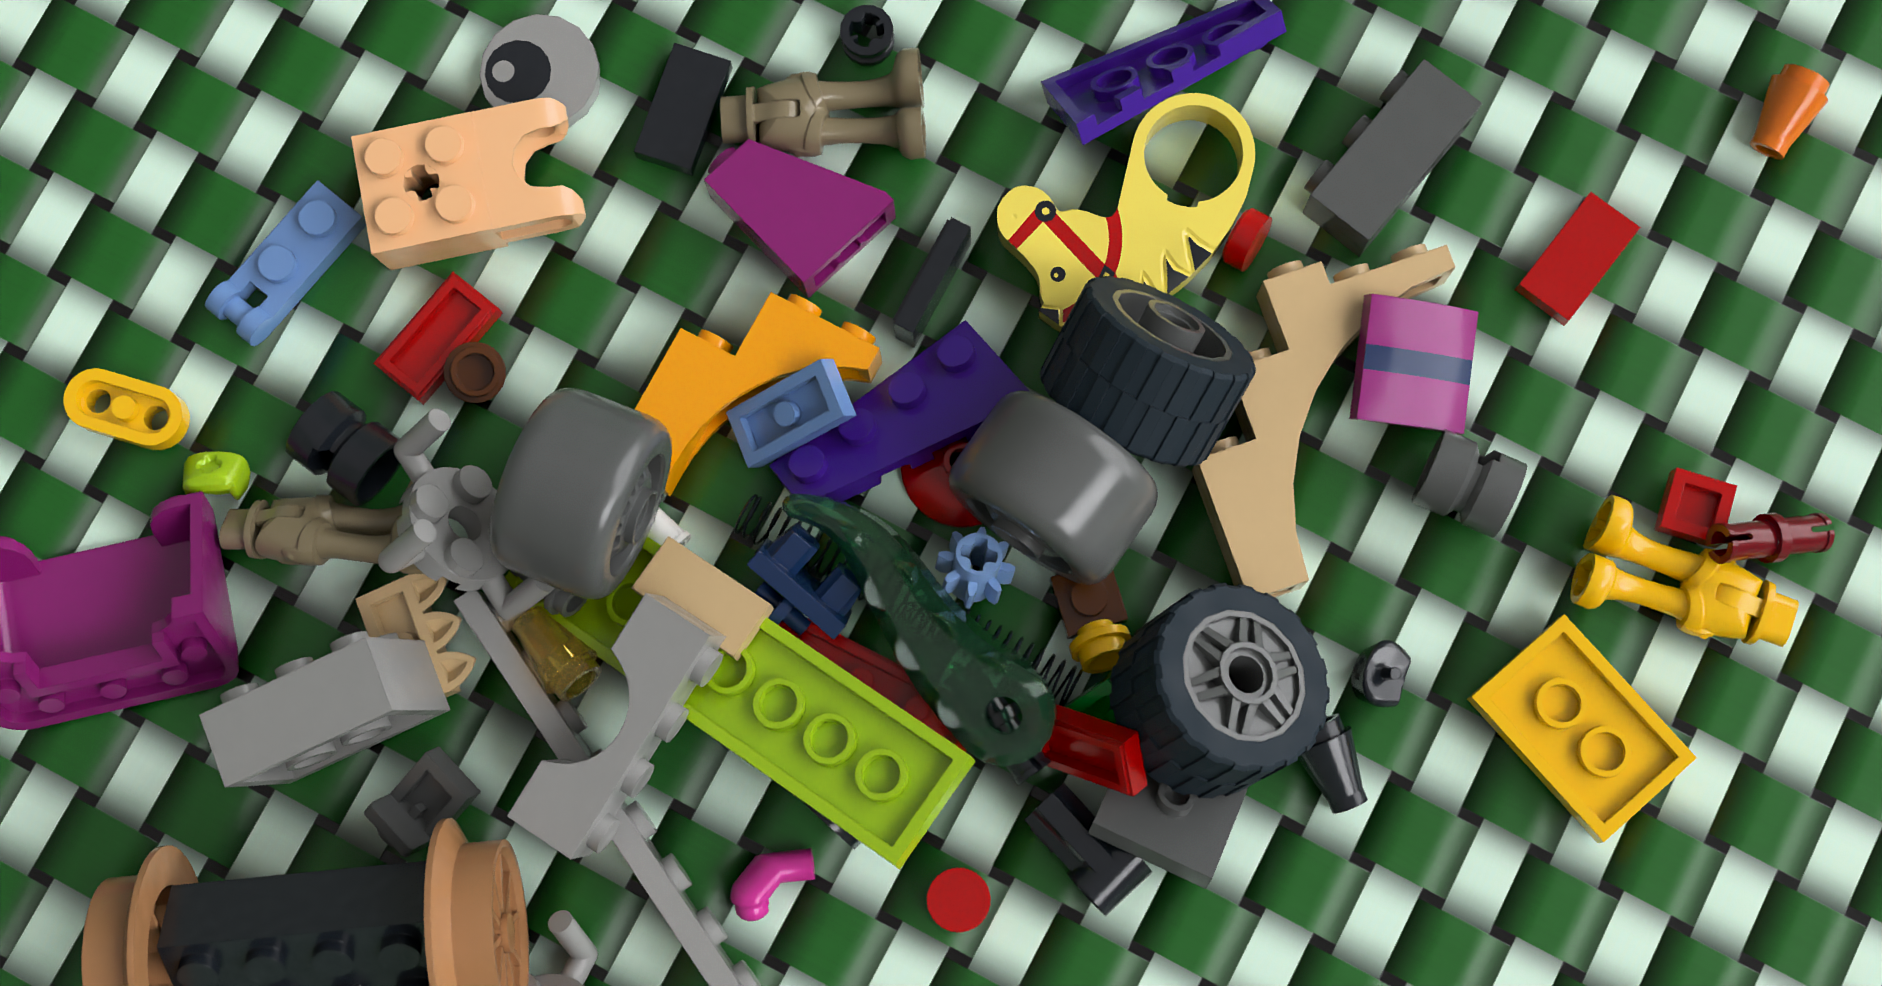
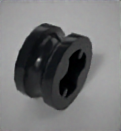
M874 5L855 7L844 16L840 25L841 43L846 56L852 62L861 66H873L882 63L890 56L894 48V28L890 16L883 9ZM866 24L875 25L877 36L883 35L882 39L873 38L869 43V47L860 46L858 35L852 36L853 32L863 33Z

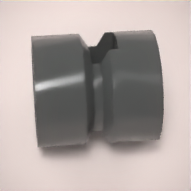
M1444 429L1422 470L1412 496V503L1443 517L1453 510L1459 512L1461 525L1494 538L1504 525L1517 499L1528 466L1526 463L1496 450L1486 456H1482L1479 454L1477 442Z

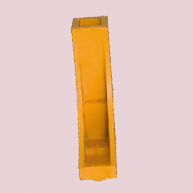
M770 292L735 356L730 354L733 346L718 335L701 329L698 336L680 328L635 407V410L658 419L668 429L672 438V457L664 494L669 497L672 495L694 456L708 439L729 421L726 414L728 410L819 359H834L842 381L871 383L882 364L880 348L873 345L876 338L865 329L853 323L844 321L840 328L820 318L822 310L801 296L790 294L786 300Z

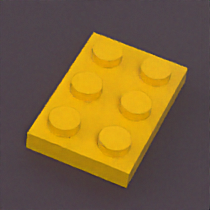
M1565 614L1558 617L1467 698L1472 706L1597 843L1605 842L1697 758Z

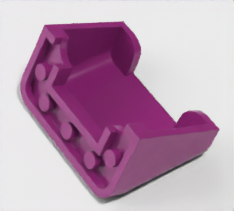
M202 491L173 496L156 505L150 515V526L154 535L38 561L32 551L24 544L17 542L13 538L0 536V727L12 730L36 729L216 688L228 684L236 678L239 671L238 646L213 508Z

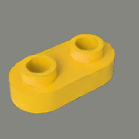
M92 368L78 373L68 383L64 392V408L74 423L88 431L151 450L171 448L183 439L189 428L190 413L186 403L178 395L165 387L105 369ZM109 394L111 399L109 407L105 411L97 413L95 410L96 401L101 396ZM166 411L168 415L166 424L161 429L153 430V417L159 412Z

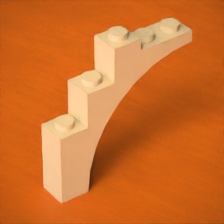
M1425 244L1408 247L1391 256L1392 263L1370 270L1368 264L1363 263L1344 269L1333 276L1334 283L1331 284L1322 261L1306 267L1303 266L1300 260L1282 264L1267 273L1268 279L1262 282L1256 298L1277 354L1272 355L1269 348L1249 352L1255 364L1256 373L1234 410L1246 442L1239 444L1236 436L1219 440L1214 445L1207 460L1201 464L1194 465L1192 469L1234 586L1238 584L1251 586L1258 592L1263 594L1266 592L1276 598L1301 589L1309 581L1296 533L1293 482L1300 434L1315 392L1333 362L1359 336L1364 295L1379 294L1411 299L1444 284L1455 269V264L1447 245L1429 251Z

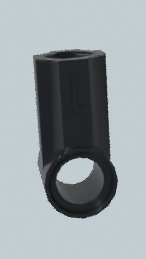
M1063 783L1024 821L1051 853L1053 852L1069 869L1066 874L1103 915L1107 916L1152 871L1143 859L1088 834L1095 816L1068 786Z

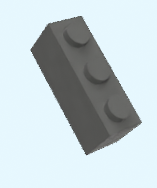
M1425 59L1411 75L1401 70L1392 79L1379 98L1386 104L1373 120L1364 114L1342 141V144L1348 148L1346 153L1336 165L1326 159L1304 187L1311 194L1303 214L1358 257L1363 254L1471 124L1482 105V102Z

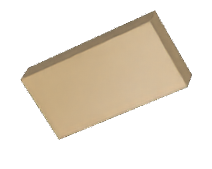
M669 536L631 587L641 597L648 593L668 598L726 636L719 649L736 661L739 660L742 656L741 652L744 649L746 650L756 636L765 618H768L774 610L770 603Z

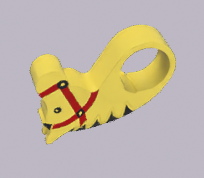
M1180 94L1154 106L1140 122L1133 139L1118 208L1112 216L1101 217L1078 209L1062 212L1055 207L1053 201L1044 191L1036 187L1024 185L1011 189L1002 198L997 208L998 237L1002 245L1029 270L1037 281L1039 299L1042 306L1039 310V319L1060 332L1083 287L1088 280L1095 277L1113 276L1115 278H1126L1149 285L1172 296L1185 287L1209 263L1226 240L1245 201L1255 163V143L1251 130L1242 115L1227 102L1207 94ZM1179 121H1200L1218 129L1231 143L1237 159V177L1231 186L1214 198L1198 202L1197 207L1180 206L1168 201V195L1153 182L1145 164L1144 150L1150 139L1165 126Z

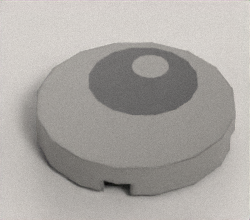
M539 14L513 20L493 36L483 53L479 75L485 98L491 107L530 99L552 98L566 106L569 127L587 115L599 95L601 82L599 78L600 64L595 48L582 30L561 17Z

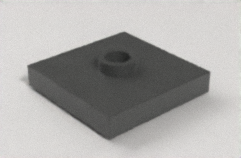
M1145 770L1147 786L1134 797L1108 788L1088 834L1206 889L1213 878L1248 787L1226 797L1218 795L1213 799L1199 798L1197 795H1183L1172 791L1171 787L1162 782L1158 783Z

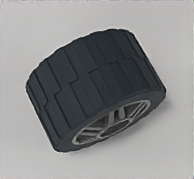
M1102 276L1088 280L1083 287L1041 367L1040 378L1046 392L1056 403L1068 408L1095 425L1129 453L1160 464L1185 467L1187 465H1198L1207 460L1256 373V367L1252 356L1236 337L1232 336L1218 322L1213 321L1195 307L1149 285L1126 278Z
M1226 583L1212 584L1203 590L1198 588L1185 595L1133 633L1134 637L1126 641L1118 653L1119 659L1117 664L1113 666L1110 677L1112 682V692L1109 694L1110 709L1114 712L1116 720L1114 724L1138 731L1144 768L1147 774L1158 783L1162 782L1171 787L1172 791L1183 795L1193 794L1199 798L1212 799L1218 795L1226 797L1238 793L1298 760L1299 756L1308 752L1316 742L1315 738L1318 732L1323 730L1327 718L1325 712L1330 699V688L1327 687L1326 680L1328 672L1325 661L1321 658L1317 649L1318 644L1311 632H1308L1300 622L1301 619L1291 609L1288 610L1280 604L1277 598L1242 584L1231 586Z

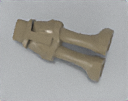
M904 48L900 50L895 56L891 72L872 80L850 82L818 81L816 73L801 72L793 73L785 80L757 88V93L755 87L751 86L746 87V95L721 97L720 113L723 143H745L750 139L776 150L789 152L795 157H816L822 155L826 145L849 143L884 144L897 148L901 155L907 159L926 158V125L923 112L924 90L919 48ZM870 107L899 108L896 114L884 117L838 118L830 117L829 115L830 111Z
M410 481L406 490L413 484L412 481ZM332 495L273 500L271 506L266 500H256L250 509H230L219 533L220 546L224 550L245 549L250 558H268L287 565L317 566L325 564L329 559L378 564V557L381 551L398 537L397 520L402 516L403 504L386 509L359 508L336 503ZM414 564L400 570L404 574H423Z

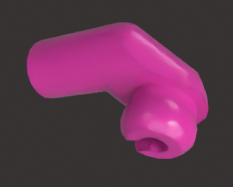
M812 848L763 853L755 856L732 885L730 899L735 905L736 914L745 921H758L768 914V899L780 883L815 879Z

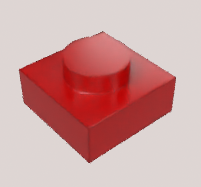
M1676 467L1669 472L1654 530L1706 546L1705 541L1708 529L1713 524H1728L1737 485ZM1712 545V546H1707V547H1711V548H1714V549H1715V548L1719 547L1720 545Z

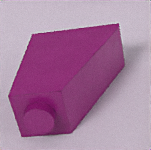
M750 139L737 150L734 147H730L719 154L709 166V175L704 179L710 198L807 298L812 296L896 219L894 200L885 191Z

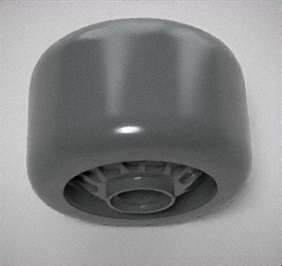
M562 388L548 395L529 418L504 468L496 492L489 526V543L494 557L504 567L580 598L601 599L611 594L625 578L638 557L659 509L672 457V438L668 429L658 419L585 390Z
M1024 390L1010 392L995 404L955 460L948 478L949 487L953 495L965 509L989 530L1048 570L1083 585L1097 584L1113 571L1151 516L1158 498L1157 486L1151 475L1119 443L1068 408L1046 397Z

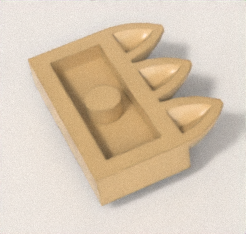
M409 574L356 598L355 600L369 637L397 633L399 639L424 640L446 698L461 691L460 685L471 673L476 658L462 652H447L445 645L455 636L462 619L447 612H433L431 605L442 594L448 579L441 577L438 581H434L425 574Z

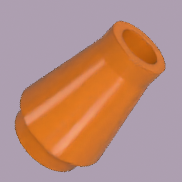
M1785 64L1780 74L1771 76L1757 128L1749 145L1765 156L1778 160L1784 159L1790 146L1828 103L1825 93L1830 86L1829 82L1820 74L1806 67L1796 64Z

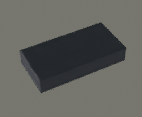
M674 43L634 149L636 158L693 176L719 107L720 98L723 96L733 69L731 60Z
M952 217L950 220L947 219L893 318L896 339L915 348L971 245L970 226Z

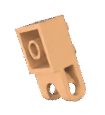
M537 98L351 136L371 254L390 270H396L507 247L509 242L563 232L581 226L586 218L583 199L576 192L563 185L537 187L530 186L525 182L526 163L533 153L548 145L562 141L567 135L569 124L566 106L552 98ZM438 184V188H430L432 197L423 200L424 192L430 186Z

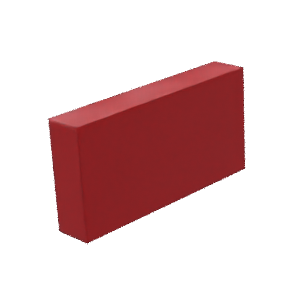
M1590 192L1515 288V291L1565 326L1641 227Z
M452 272L373 364L424 405L445 381L443 374L444 365L449 354L456 347L464 343L479 342L503 313L491 301L456 273Z
M1039 699L1026 709L1030 734L1044 755L1051 760V763L1047 765L1048 767L1132 797L1147 786L1138 731L1043 699Z

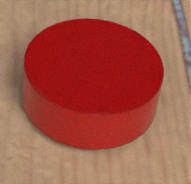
M1255 208L1247 209L1241 215L1227 239L1222 253L1223 262L1244 272L1260 251L1270 230L1272 217Z
M951 868L943 871L932 881L928 889L927 907L929 913L940 927L948 931L966 932L976 928L984 921L990 909L991 897L987 884L980 875L966 868Z

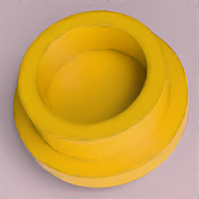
M1109 619L1092 621L1078 630V636L1070 643L1069 651L1072 659L1080 662L1084 672L1091 674L1112 670L1113 666L1117 664L1119 659L1118 653L1124 643L1131 639L1128 627L1121 624H1113Z

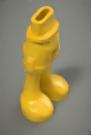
M1610 495L1603 502L1594 517L1583 544L1584 549L1593 553L1585 555L1579 561L1573 575L1570 592L1572 603L1586 609H1595L1605 600H1621L1639 604L1675 617L1676 626L1679 630L1686 634L1698 636L1701 639L1718 636L1741 639L1743 643L1749 645L1754 644L1759 639L1780 647L1786 644L1798 610V600L1776 593V584L1769 580L1762 581L1751 572L1737 565L1736 561L1725 564L1714 562L1708 552L1716 549L1705 548L1698 555L1658 543L1640 534L1632 527L1634 512L1632 504L1628 500ZM1603 556L1626 560L1680 581V588L1663 585L1618 569L1614 561Z

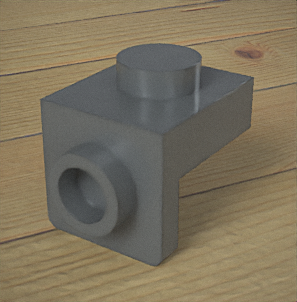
M438 746L425 752L390 794L372 802L364 811V815L377 828L379 836L386 844L395 848L401 856L408 857L429 846L433 829L439 820L443 818L457 820L481 791Z

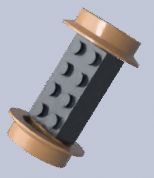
M443 818L435 825L430 838L426 861L202 883L198 882L192 865L181 850L171 845L159 846L147 855L138 875L107 878L100 883L94 892L87 911L83 932L81 956L82 986H528V921L518 861L511 844L506 839L469 843L460 825L453 818Z

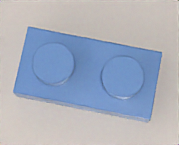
M819 359L726 412L748 468L763 467L857 416L834 359Z

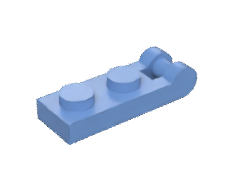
M317 180L230 279L220 283L211 291L205 302L206 309L219 320L228 318L237 326V334L251 346L260 344L273 332L365 228V219ZM258 288L268 297L260 306L253 308L246 300Z

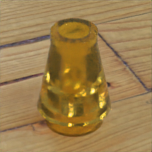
M536 606L526 611L514 623L512 631L521 641L547 694H556L563 702L572 700L585 692L600 676L602 669L595 661L597 652L553 619L542 606Z

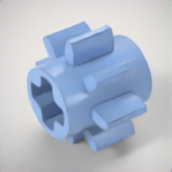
M980 527L977 533H971L964 537L959 532L954 531L949 543L950 552H939L935 569L939 572L948 573L944 578L941 593L943 595L953 593L957 598L964 601V606L967 609H970L973 602H979L985 598L994 605L998 603L1002 591L1000 584H1011L1016 568L1010 563L1002 562L1006 556L1009 544L1006 541L998 543L993 537L986 534L985 527ZM971 565L979 567V571L971 569Z

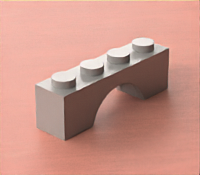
M645 593L611 648L625 672L629 689L628 711L619 734L607 748L587 760L581 762L565 759L542 760L507 817L570 860L590 856L593 851L597 854L603 851L619 828L620 820L615 818V815L626 797H636L649 781L654 771V765L649 760L662 740L666 743L670 742L686 721L689 710L683 706L695 686H705L718 670L723 659V654L718 649L726 636L668 598Z

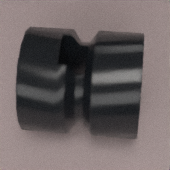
M330 391L311 404L291 430L286 442L285 451L291 458L314 475L327 473V484L355 506H362L381 492L401 465L394 454V446L400 438L379 422L365 424V412L338 391Z

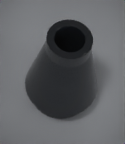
M1339 714L1329 715L1326 718L1323 730L1318 732L1314 745L1308 752L1299 756L1298 760L1327 800L1332 813L1337 814L1365 803L1368 798L1362 785L1351 726L1344 727Z

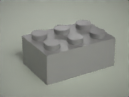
M367 631L355 632L333 641L330 644L332 653L313 661L312 657H304L279 666L275 669L277 679L262 686H259L256 682L248 683L221 694L222 704L199 716L224 787L291 784L450 711L425 641L399 639L397 633L369 637Z

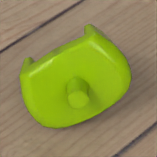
M216 451L193 454L184 463L183 490L186 495L202 491L204 494L213 495L231 494L235 500H240L249 485L251 474L249 464L243 456L232 452Z

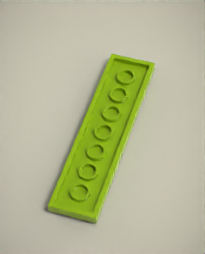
M647 537L638 557L619 586L611 594L601 599H587L582 608L570 617H563L560 613L554 615L549 613L544 608V599L536 603L530 610L626 677L620 662L611 648L643 598L631 587L661 545ZM511 571L505 576L512 589L523 582L519 577L514 576ZM766 617L749 646L741 652L742 656L738 661L721 649H718L723 654L722 662L711 680L703 687L696 685L683 707L689 710L686 720L900 870L971 769L975 760L955 744Z

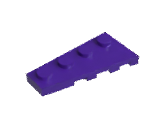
M1270 0L1234 1L1041 81L1046 101L1080 143L1085 145L1247 53L1262 48L1272 39L1287 32L1282 11Z
M965 320L855 401L852 405L857 416L783 455L769 466L805 514L810 517L881 484L882 475L904 465H910L914 469L935 459L932 452L964 437L969 442L989 412L1003 396L1010 392L1019 390L1029 391V389Z

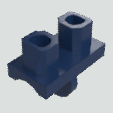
M795 523L773 542L767 538L747 563V566L765 580L754 593L773 606L774 610L768 619L777 625L782 621L800 636L813 622L834 640L846 627L852 613L851 608L862 591L865 582L847 565L841 562L837 564L821 583L803 569V566L818 551L821 545L801 525Z

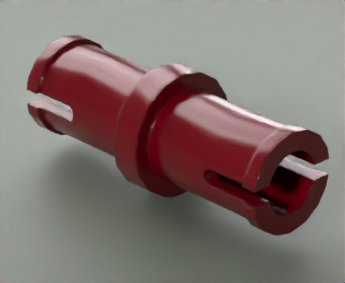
M1820 512L1787 518L1778 513H1765L1757 515L1749 522L1713 524L1708 529L1705 542L1706 546L1728 544L1727 549L1708 552L1710 558L1718 564L1755 558L1766 564L1782 562L1790 554L1826 552L1834 543L1835 532L1834 530L1812 532L1814 527L1832 524L1828 516Z

